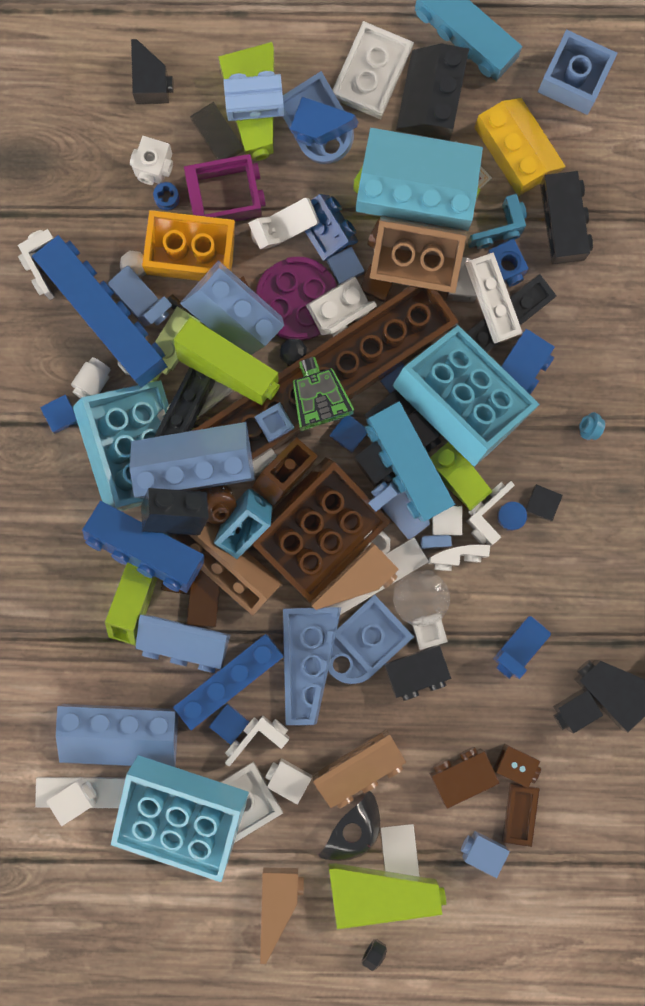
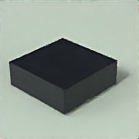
M536 484L526 506V512L552 522L563 495Z

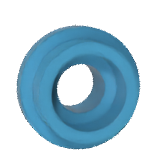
M592 412L581 420L579 425L581 437L586 440H597L600 438L605 429V420L601 418L600 414Z

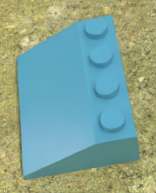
M370 128L358 190L356 212L469 231L476 203L483 147Z
M458 325L408 363L392 385L474 467L540 405Z
M161 380L147 383L142 388L137 385L81 397L73 406L101 499L104 503L120 511L141 506L143 499L135 498L130 473L131 441L154 438L161 424L157 415L163 409L165 414L168 410L169 404Z
M138 755L126 774L111 845L222 882L249 792Z

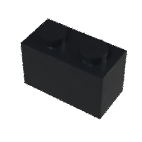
M148 488L141 504L142 532L200 535L209 518L207 492Z
M440 645L384 664L394 696L396 698L402 696L403 701L419 696L418 690L429 687L430 691L447 686L445 681L452 679Z

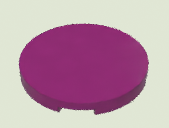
M296 256L288 257L267 269L261 276L255 293L283 318L284 326L276 336L285 340L300 339L301 341H306L321 334L306 305L335 288L337 284L327 268L321 263L310 258Z

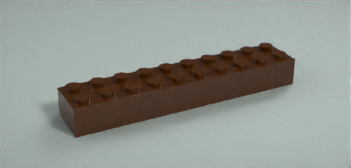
M410 286L278 373V384L280 387L271 400L267 398L263 405H260L244 396L193 431L246 422L252 461H255L269 450H276L303 432L299 428L293 381L303 377L299 365L300 361L315 357L320 371L332 368L349 400H351L432 346L455 328L459 321L437 290ZM280 402L294 429L269 443L255 416Z

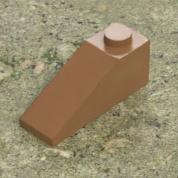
M372 542L311 602V605L317 610L377 591L382 586L387 588L397 579L398 576L395 573L399 569Z
M263 868L260 964L267 963L297 906L298 895H304V877H298V868Z

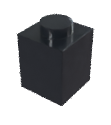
M586 689L577 691L553 706L557 712L553 716L562 730L567 729L573 734L603 716L591 694Z

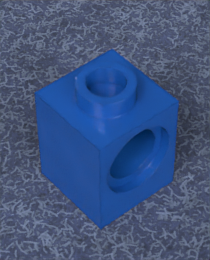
M515 239L488 250L487 254L494 252L505 285L508 284L509 287H512L524 280L523 276H525L529 268ZM505 260L512 262L515 270H505L501 262Z

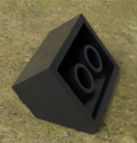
M441 43L412 50L396 131L450 141L469 53L468 48Z

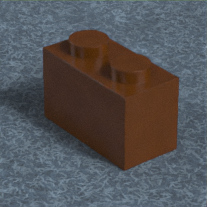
M296 437L261 472L252 488L274 507L308 472L318 456Z
M475 747L469 748L459 754L460 759L451 763L449 759L433 766L435 771L429 773L447 809L500 784L485 751L481 748L478 750Z

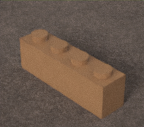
M206 522L200 535H169V537L204 554V564L201 570L252 616L282 585V582L249 552L245 551L236 559L215 545L214 541L219 530L218 525Z

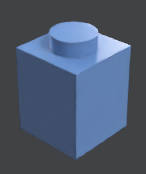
M474 831L472 837L469 835L466 837L461 847V852H463L462 858L466 863L495 878L498 877L510 852L506 846Z

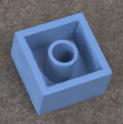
M566 30L541 82L538 93L588 115L617 56V52Z

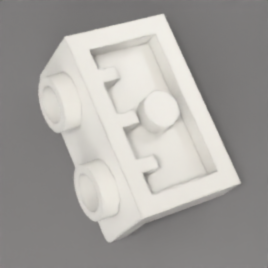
M352 277L308 303L306 307L321 335L332 334L334 337L348 328L347 325L354 320L357 322L369 314V311L377 307L375 301L368 302L356 277Z

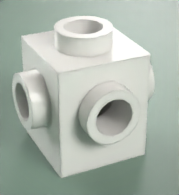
M142 136L138 150H133L130 159V165L139 181L148 185H153L154 182L160 184L163 183L165 176H170L173 167L170 144Z

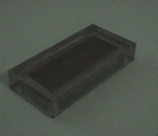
M214 102L190 116L191 121L217 160L235 157L244 151L242 144Z

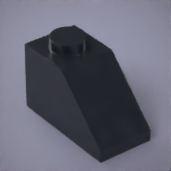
M131 39L132 94L136 104L169 103V93H174L173 76H168L166 65L137 39Z

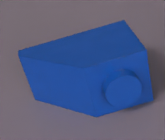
M302 97L290 130L295 135L296 141L304 145L312 146V143L323 145L357 128L359 122L355 114Z

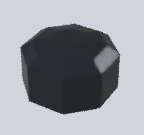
M288 339L281 345L280 359L287 366H291L307 355V347L300 339Z
M373 939L363 955L362 965L371 971L376 970L386 957V944L378 939Z

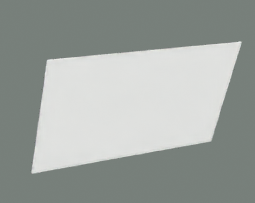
M414 824L381 828L385 871L419 876Z

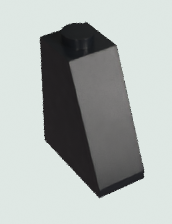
M588 660L577 670L579 675L574 680L583 689L589 691L596 704L622 731L628 733L645 717V679L600 660H594L593 662Z

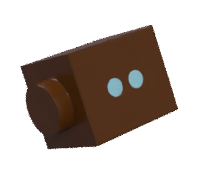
M504 743L493 770L529 788L531 782L536 783L541 773L539 764L541 761Z

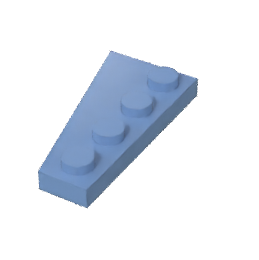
M329 607L317 610L314 608L283 609L286 725L317 724L342 607Z

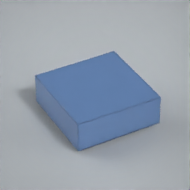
M352 247L327 259V263L339 285L352 277L364 274V269Z
M280 402L255 416L269 443L294 429Z
M450 535L423 536L420 539L421 549L449 548L452 546Z

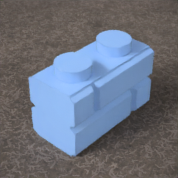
M263 71L254 77H246L245 74H233L229 79H224L228 121L284 116L281 74L275 75L272 71Z

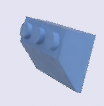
M219 260L180 302L184 308L205 326L250 355L265 347L284 326L282 316Z
M140 615L136 649L142 650V656L159 660V656L163 655L171 657L170 663L187 666L188 662L199 664V670L215 673L216 668H223L231 635L151 615Z

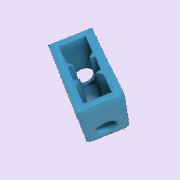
M247 489L236 501L237 507L229 518L220 525L214 541L215 545L236 559L271 526L272 505L252 489ZM237 527L239 528V534L235 533Z

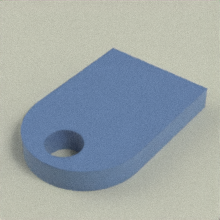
M322 71L283 95V118L289 129L302 97L343 110ZM351 130L333 139L340 143L338 151L333 154L325 151L327 143L323 145L312 143V146L304 145L298 141L297 143L310 160L319 164H331L341 160L349 152L354 140V131Z
M373 595L337 629L328 671L334 678L343 683L357 684L364 682L373 676L414 636L377 596ZM339 656L348 658L350 662L349 669L344 673H339L333 668V662Z

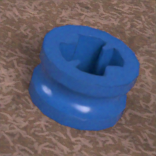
M160 183L153 192L155 203L162 210H172L179 204V193L172 183ZM164 191H169L170 195L174 194V197H169L168 202H163L162 197L159 199V196L164 195Z

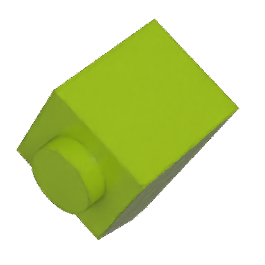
M449 441L430 457L444 485L470 511L492 493L490 487L472 464Z

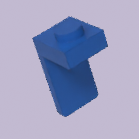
M528 616L493 658L499 664L496 668L508 679L512 676L520 679L527 671L524 667L551 636L550 631L532 616Z

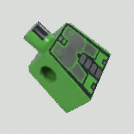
M315 357L300 361L299 365L303 377L293 381L300 431L353 415L354 408L334 370L330 368L320 371Z

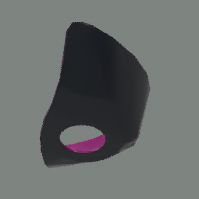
M371 791L367 792L363 799L337 823L325 848L319 853V857L332 861L351 860L364 855L373 847L380 833V814L376 798ZM350 823L357 824L362 831L360 839L356 842H348L343 836L344 827Z

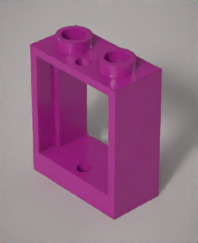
M250 154L184 166L193 215L235 220V222L262 217L261 207H265L266 202L263 189L257 190L256 180H261L258 163H252ZM246 171L253 205L205 214L198 180Z

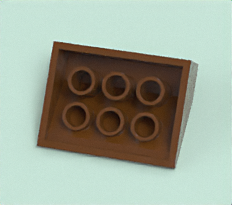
M325 457L272 510L271 526L252 545L311 603L391 521L380 509L375 512L369 505L370 499L334 461Z

